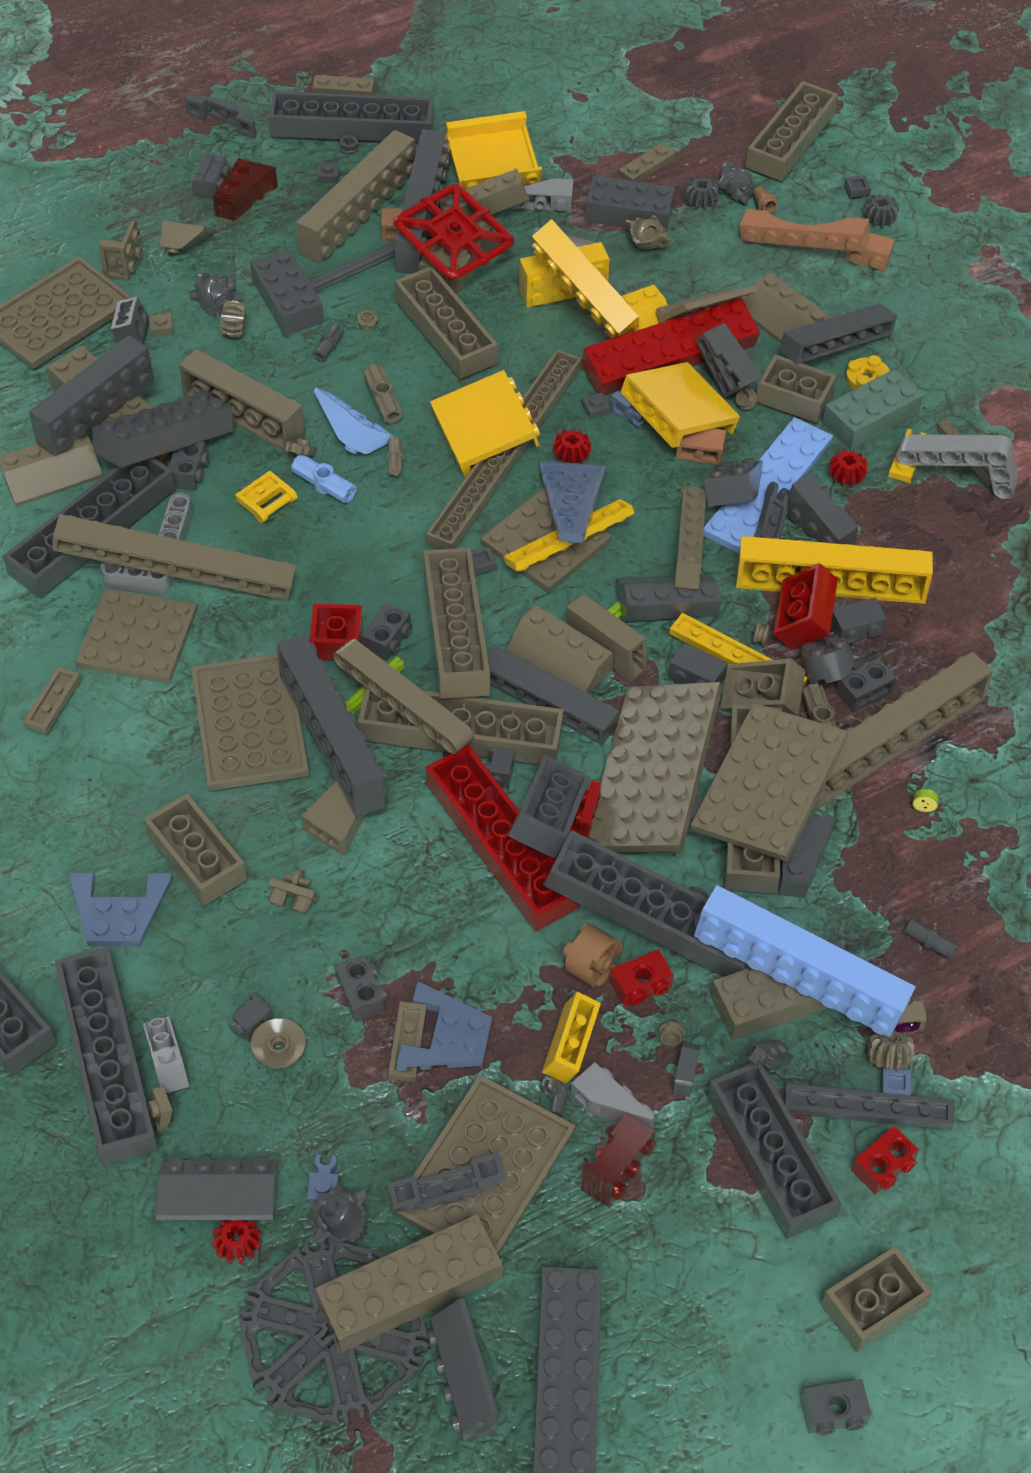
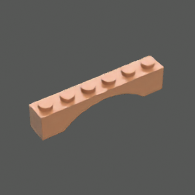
M746 209L740 223L742 242L864 252L870 238L869 219L848 217L827 224L802 225L781 220L766 210Z

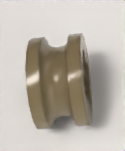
M758 622L753 639L754 644L760 642L762 646L766 645L770 625L764 627Z

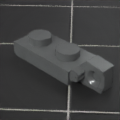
M777 1039L756 1042L748 1051L751 1053L748 1057L750 1061L755 1065L764 1064L769 1069L787 1066L794 1056L788 1052V1046Z

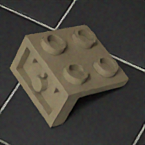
M131 221L122 242L101 239L99 250L103 272L107 278L129 281L132 273H135L137 261L143 255V247L140 246L139 242L140 230L137 229L136 221Z

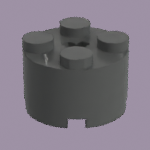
M838 634L828 635L824 637V641L818 643L809 642L801 646L803 650L801 656L808 681L811 684H816L821 679H825V683L835 682L851 675V669L856 670L849 640L839 638Z

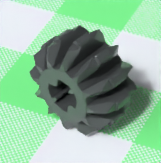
M698 175L696 179L690 178V181L686 182L684 197L685 201L689 202V206H696V209L699 207L706 209L707 206L713 207V204L717 203L719 187L717 183H714V179H707V176L701 178Z
M881 193L878 196L871 195V198L867 199L864 204V218L869 219V223H873L874 227L876 225H880L882 228L884 225L891 226L898 217L899 203L895 202V198H889L888 194L886 196H882Z

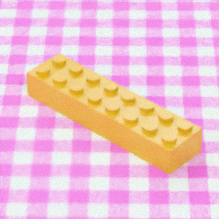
M741 536L736 588L781 592L783 579L820 563L838 579L835 597L876 598L883 601L925 604L933 575V552Z

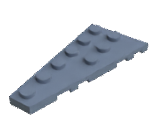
M539 461V471L559 541L583 543L606 476V466Z

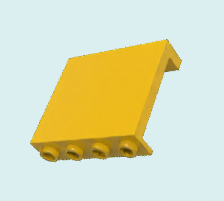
M525 111L446 122V138L450 140L449 151L458 184L464 189L473 187L514 169L519 170L524 185L541 182L542 167H538L526 127L527 116Z
M688 362L628 374L620 392L672 448L680 446L684 435L723 426L730 434H733L740 415Z
M504 370L430 401L435 417L464 478L470 473L471 465L533 439L536 447L540 446L537 439L540 436L536 423L531 424L532 416L527 407L523 408V398L520 392L515 393L514 390L517 389L512 377H507Z

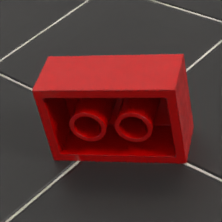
M818 563L782 581L773 635L791 650L830 634L838 579L822 564Z

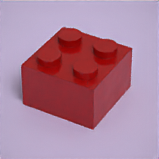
M313 604L309 643H314L319 660H334L333 653L351 639H356L361 643L363 631L362 605Z

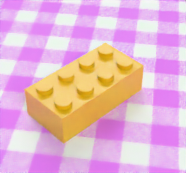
M602 242L577 247L608 281L610 259ZM536 256L520 258L519 291L526 307L576 298L573 292L568 293L562 286L563 281L559 276L555 278L547 268L549 265L544 260L541 262Z

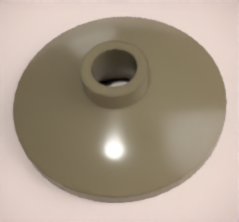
M275 1018L262 1023L255 1030L251 1039V1050L255 1059L263 1066L273 1069H281L293 1065L302 1057L306 1048V1038L302 1028L297 1023L284 1018ZM278 1045L284 1047L281 1050H275V1047Z

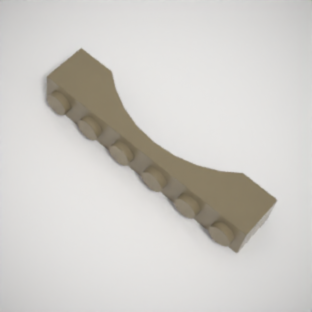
M683 487L675 587L699 589L706 504L705 489H700L699 487Z

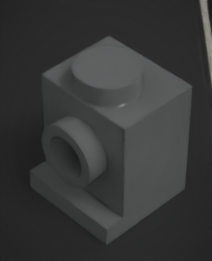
M489 747V761L486 763V768L502 788L509 789L514 767V750Z
M253 992L250 995V1002L238 1007L234 1015H232L233 1022L229 1024V1027L237 1037L242 1036L249 1043L255 1030L262 1023L273 1019L272 1010Z

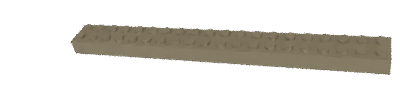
M556 350L524 395V405L522 406L529 409L532 416L530 422L531 424L536 423L538 430L580 371L582 358ZM531 440L476 463L426 533V543L439 549H456Z

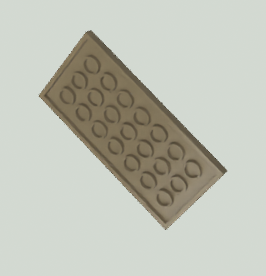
M720 682L627 687L601 781L600 799L597 802L598 807L595 810V817L592 820V828L590 829L588 839L614 852L683 851L723 689Z

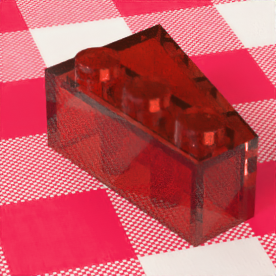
M238 158L213 196L215 216L235 221L252 207L251 204L257 199L262 200L267 191L276 189L278 187L276 167Z
M626 1113L609 1134L610 1139L606 1145H600L596 1150L598 1156L593 1164L587 1161L583 1166L581 1191L611 1208L615 1200L620 1201L627 1191L628 1186H626V1183L630 1177L635 1179L642 1168L640 1162L644 1156L649 1157L654 1151L657 1144L654 1141L656 1130Z

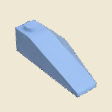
M315 387L314 393L338 439L345 444L344 448L354 454L361 452L367 455L388 444V440L394 437L379 424H373L367 420L365 415L351 409L350 405L332 393Z

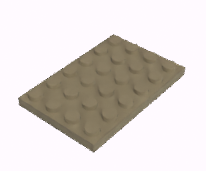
M79 256L0 305V343L30 368L35 369L112 320L117 302L132 298V296Z
M278 654L191 666L208 791L309 776L299 711L280 677Z
M753 703L691 823L692 831L787 862L845 745L848 731Z
M479 1074L414 1175L416 1180L470 1165L472 1164L471 1159L498 1152L506 1180L481 1193L436 1207L394 1212L392 1207V1214L429 1235L477 1214L499 1256L575 1133L576 1125Z

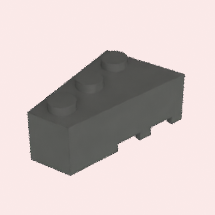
M725 323L701 334L695 339L724 399L763 378Z
M813 471L793 483L787 516L793 522L801 526L808 535L813 536L820 543L852 545L856 542L858 525L841 505L836 506L828 497L830 495L828 489L822 490L814 480L817 476Z
M809 816L788 861L780 860L779 895L806 897L817 867L832 836L836 818Z

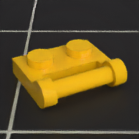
M268 471L235 494L236 501L252 513L261 524L268 520V516L288 502L292 503L298 499L297 493L271 471ZM280 492L283 494L264 509L260 507Z

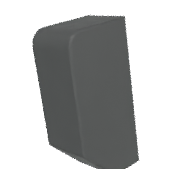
M683 1042L673 1094L690 1097L700 1045Z

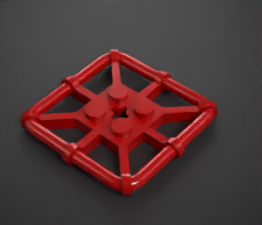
M457 183L447 186L429 197L421 198L419 203L401 212L393 220V225L417 249V253L420 256H424L451 281L465 276L480 266H486L490 260L514 245V237L490 214L491 211L487 207L484 208L467 190ZM452 194V207L443 212L435 205L436 202ZM459 196H461L476 211V213L472 214L471 216H468L459 207ZM422 210H428L434 218L423 220L412 218V216ZM485 220L496 232L482 230L476 222ZM407 227L427 230L433 238L422 243ZM479 240H486L501 244L484 253L475 243ZM441 244L450 253V269L430 249ZM467 248L476 259L456 270L457 253Z

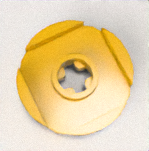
M872 355L870 357L858 358L849 362L846 382L852 390H855L890 370L885 363L881 362V358Z

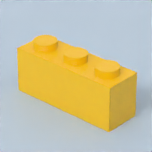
M576 992L564 1004L542 1073L567 1084L579 1072L601 1005L600 1002Z

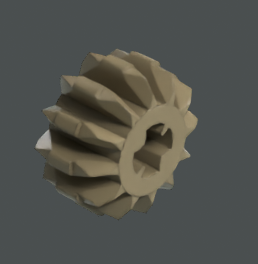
M226 300L222 310L221 333L230 338H240L244 333L246 306L244 303L236 300Z
M896 1030L893 1031L890 1038L875 1032L868 1042L869 1061L875 1063L876 1067H884L886 1070L893 1069L898 1071L899 1068L907 1069L908 1065L912 1064L915 1056L913 1039L906 1037L905 1033L896 1032Z

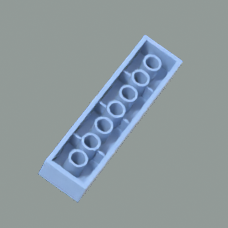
M716 885L702 909L694 937L698 938L702 943L714 946L723 951L727 956L743 961L752 969L760 970L772 976L775 981L785 983L797 989L800 994L810 996L820 1001L825 1007L835 1009L845 1014L852 1021L860 1022L870 1027L874 1032L886 1035L889 1038L916 987Z

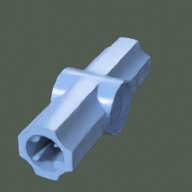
M298 455L291 465L292 472L314 484V488L318 493L330 494L343 503H349L357 492V487L335 474L333 467L329 464H319L305 455Z

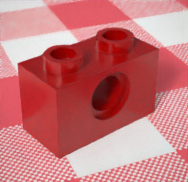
M658 949L611 968L609 982L623 1007L631 1004L638 1005L653 995L665 994L672 988L673 973ZM638 979H646L647 982H640Z

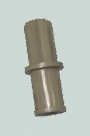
M392 437L388 440V453L386 454V460L389 462V474L395 477L402 473V462L404 460L402 440L398 437Z

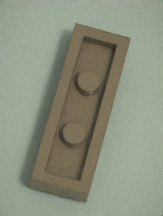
M660 143L620 168L618 176L622 179L639 182L676 158V152L665 144Z
M57 667L23 721L24 727L47 735L80 682V673Z
M400 1001L388 1079L415 1083L418 1067H407V1071H397L396 1066L402 1044L421 1048L427 1005Z

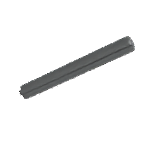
M394 242L318 276L309 282L314 291L317 292L395 256Z

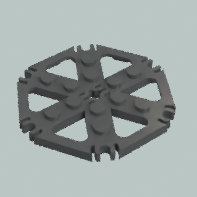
M327 1238L329 1250H326L324 1241L319 1243L320 1249L317 1252H311L308 1243H305L303 1247L305 1256L303 1257L300 1253V1246H298L248 1291L249 1296L245 1297V1302L248 1305L254 1306V1309L250 1312L241 1310L240 1316L243 1320L239 1319L253 1388L257 1384L255 1388L256 1393L259 1395L263 1390L270 1389L272 1393L266 1398V1403L272 1405L273 1409L340 1427L339 1414H342L345 1426H349L348 1415L352 1412L358 1413L360 1421L364 1422L365 1412L363 1408H367L370 1419L420 1371V1366H423V1358L415 1356L414 1352L416 1350L427 1351L428 1344L426 1342L429 1343L423 1316L411 1320L412 1327L408 1333L392 1329L343 1353L340 1352L333 1335L327 1336L329 1333L328 1324L317 1302L315 1288L337 1278L334 1265L340 1259L369 1264L388 1254L343 1242H336ZM300 1270L306 1275L313 1308L271 1297V1292L290 1273ZM268 1330L300 1339L269 1369L261 1365L256 1344V1335L260 1331ZM355 1354L393 1363L398 1367V1374L378 1394L374 1396L366 1395L363 1391ZM325 1361L334 1398L332 1405L328 1408H320L294 1400L292 1396L294 1389Z

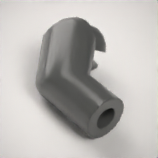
M546 1077L542 1081V1088L552 1101L550 1112L562 1118L568 1093L557 1079Z

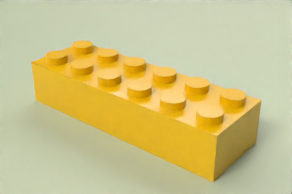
M552 219L532 236V247L535 256L541 262L544 260L549 265L547 268L555 278L557 276L563 281L562 286L568 293L573 292L577 297V303L583 309L587 308L592 313L590 315L592 320L598 326L600 324L606 329L605 334L609 339L634 332L639 328V316Z

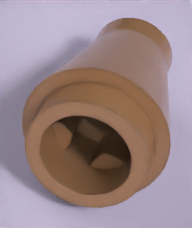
M763 187L754 189L753 196L756 199L759 210H766L770 214L773 213L778 207L776 196L764 190Z

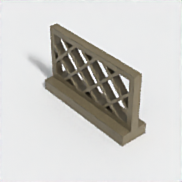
M756 285L735 291L726 289L657 308L656 312L660 323L740 297L744 298L757 292Z

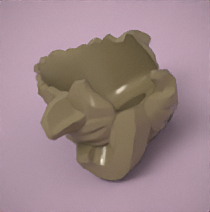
M655 215L645 220L637 217L635 220H625V223L630 227L632 240L635 242V245L639 246V249L665 248L668 241H671L665 227L661 225Z

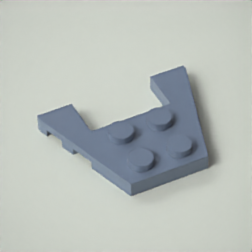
M70 873V880L87 945L142 946L155 919L154 915L158 907L162 905L168 887H171L173 883L172 873H148L145 897H93L94 873Z
M417 982L412 1003L427 1005L426 1010L439 1012L431 1048L424 1049L402 1044L396 1070L407 1071V1067L419 1066L420 1070L431 1069V1066L447 1065V1068L482 1066L492 1017L423 983Z

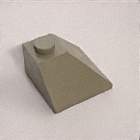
M163 221L160 246L166 247V252L179 254V249L188 250L213 235L215 229Z

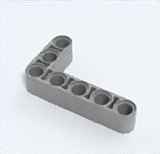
M910 434L902 438L897 452V460L904 465L988 466L994 494L1000 499H1010L1014 495L1018 481V471L1012 441L1006 436Z
M176 493L171 496L159 536H168L182 541L186 540L193 515L190 498L187 494ZM102 562L101 564L103 581L109 589L163 595L170 591L174 577L108 562Z

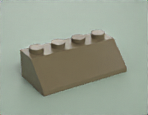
M518 169L465 189L484 208L487 207L491 211V215L529 200ZM452 195L440 200L443 212L452 207ZM459 196V207L468 216H471L472 214L476 213V211L461 196Z
M771 272L756 281L754 285H756L757 292L746 296L743 300L756 325L780 343L782 342L783 333L832 318Z
M87 433L78 438L57 456H54L38 444L0 456L1 476L16 507L103 477Z
M536 604L520 620L506 649L514 656L529 661L533 666L550 672L554 677L571 683L575 688L585 693H591L613 669L611 651Z

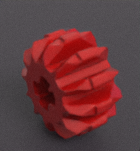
M571 428L568 432L562 430L561 434H556L553 451L556 460H562L563 463L582 464L584 460H588L592 445L588 434H582L581 429L576 432Z
M846 449L842 453L836 452L829 462V477L834 479V483L841 482L842 487L845 484H849L851 487L855 483L860 484L867 475V459L862 457V453L856 454L854 449L851 452H848Z
M220 1220V1228H215L212 1232L213 1237H215L212 1241V1246L214 1249H217V1257L220 1259L226 1257L229 1265L234 1259H238L239 1264L242 1265L244 1262L243 1257L245 1256L253 1259V1250H260L261 1247L260 1241H258L261 1238V1232L259 1229H256V1222L254 1220L248 1222L247 1220H230L229 1222ZM239 1237V1241L234 1242V1238Z

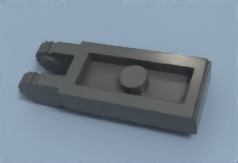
M774 481L770 482L767 486L766 497L755 537L780 539L790 492L788 489L783 488L778 493L779 484Z

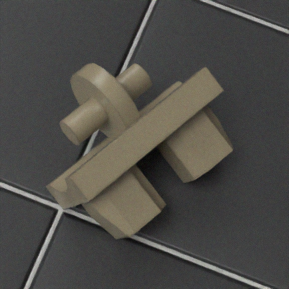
M299 868L295 874H285L284 880L292 882L291 884L274 878H270L268 884L272 889L269 899L271 904L284 908L289 895L295 897L292 907L293 911L305 915L310 910L312 903H318L319 896L316 895L315 891L301 887L302 885L310 887L311 880L304 878L305 871Z

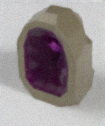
M913 998L908 1001L894 1031L909 1034L925 1028L926 1011L920 998Z

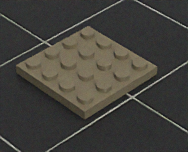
M545 488L537 492L480 538V544L484 547H490L492 553L504 561L503 556L556 531ZM605 530L588 536L583 543H574L568 546L566 550L558 551L550 555L546 560L538 561L530 565L526 570L518 572L549 594L612 542V535Z
M105 588L75 661L76 667L170 684L198 610L197 603Z

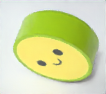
M921 789L914 793L913 807L916 810L932 812L938 808L939 796L936 792L929 789Z

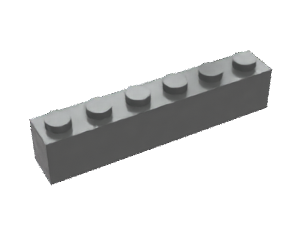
M879 303L792 329L783 333L780 352L794 363L799 364L893 334L897 315Z
M494 646L487 654L490 669V686L524 704L564 709L563 725L601 745L606 742L616 729L619 720V710L614 706L605 704L590 693H585L575 688L571 683L554 677L550 672L533 666L529 661L514 656L508 650Z

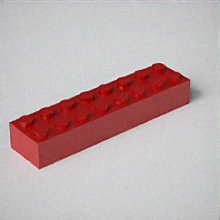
M742 297L587 346L584 348L581 363L596 393L602 392L604 395L621 390L628 374L686 362L692 367L705 363L706 361L695 339L723 323L730 329L743 350L755 346L760 331Z
M470 745L463 747L456 754H450L426 766L427 786L535 932L580 908L579 903L543 886L556 858L554 859L542 854L540 851L508 836L518 813V808Z

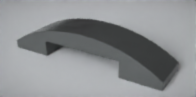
M188 95L185 97L188 115L204 120L207 116L237 126V133L252 139L256 138L255 121L242 108L214 97Z
M495 1152L471 1159L472 1164L418 1180H416L414 1175L387 1183L394 1212L420 1210L452 1203L500 1184L506 1180L499 1153Z

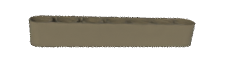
M356 639L349 640L333 653L335 663L343 671L449 753L456 754L474 738V734L467 724Z

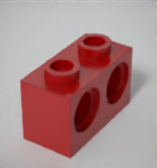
M894 1125L855 1158L851 1171L876 1195L882 1189L885 1191L890 1189L896 1183V1177L901 1172L907 1174L917 1164L915 1159L919 1149ZM891 1151H898L903 1156H895L891 1153ZM871 1168H879L883 1173H875Z

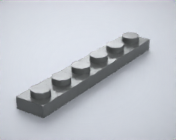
M786 1083L785 1105L790 1114L952 1130L954 1125L953 1100L791 1083Z

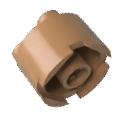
M585 923L575 941L568 942L564 948L563 955L566 956L565 970L591 987L595 988V985L601 986L609 979L611 968L616 966L613 964L615 957H621L623 944L596 926Z

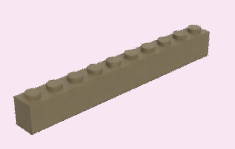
M59 514L53 534L52 551L283 601H289L296 565L288 564L287 562L269 560L259 556L242 554L237 551L223 550L214 546H205L191 541H182L168 536H159L145 531H136L122 526L90 521L72 515Z

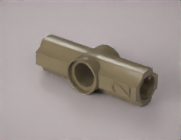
M376 364L369 365L363 371V374L372 393L373 403L379 409L384 422L389 424L397 423L402 418V411L393 393L392 383L387 380L382 366Z
M818 683L809 684L808 687L802 690V697L810 720L837 728L834 720L835 711L828 703L823 686L818 685Z

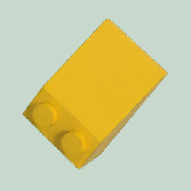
M655 285L621 296L639 316V328L637 330L659 324L660 321L656 309L668 305L665 297Z

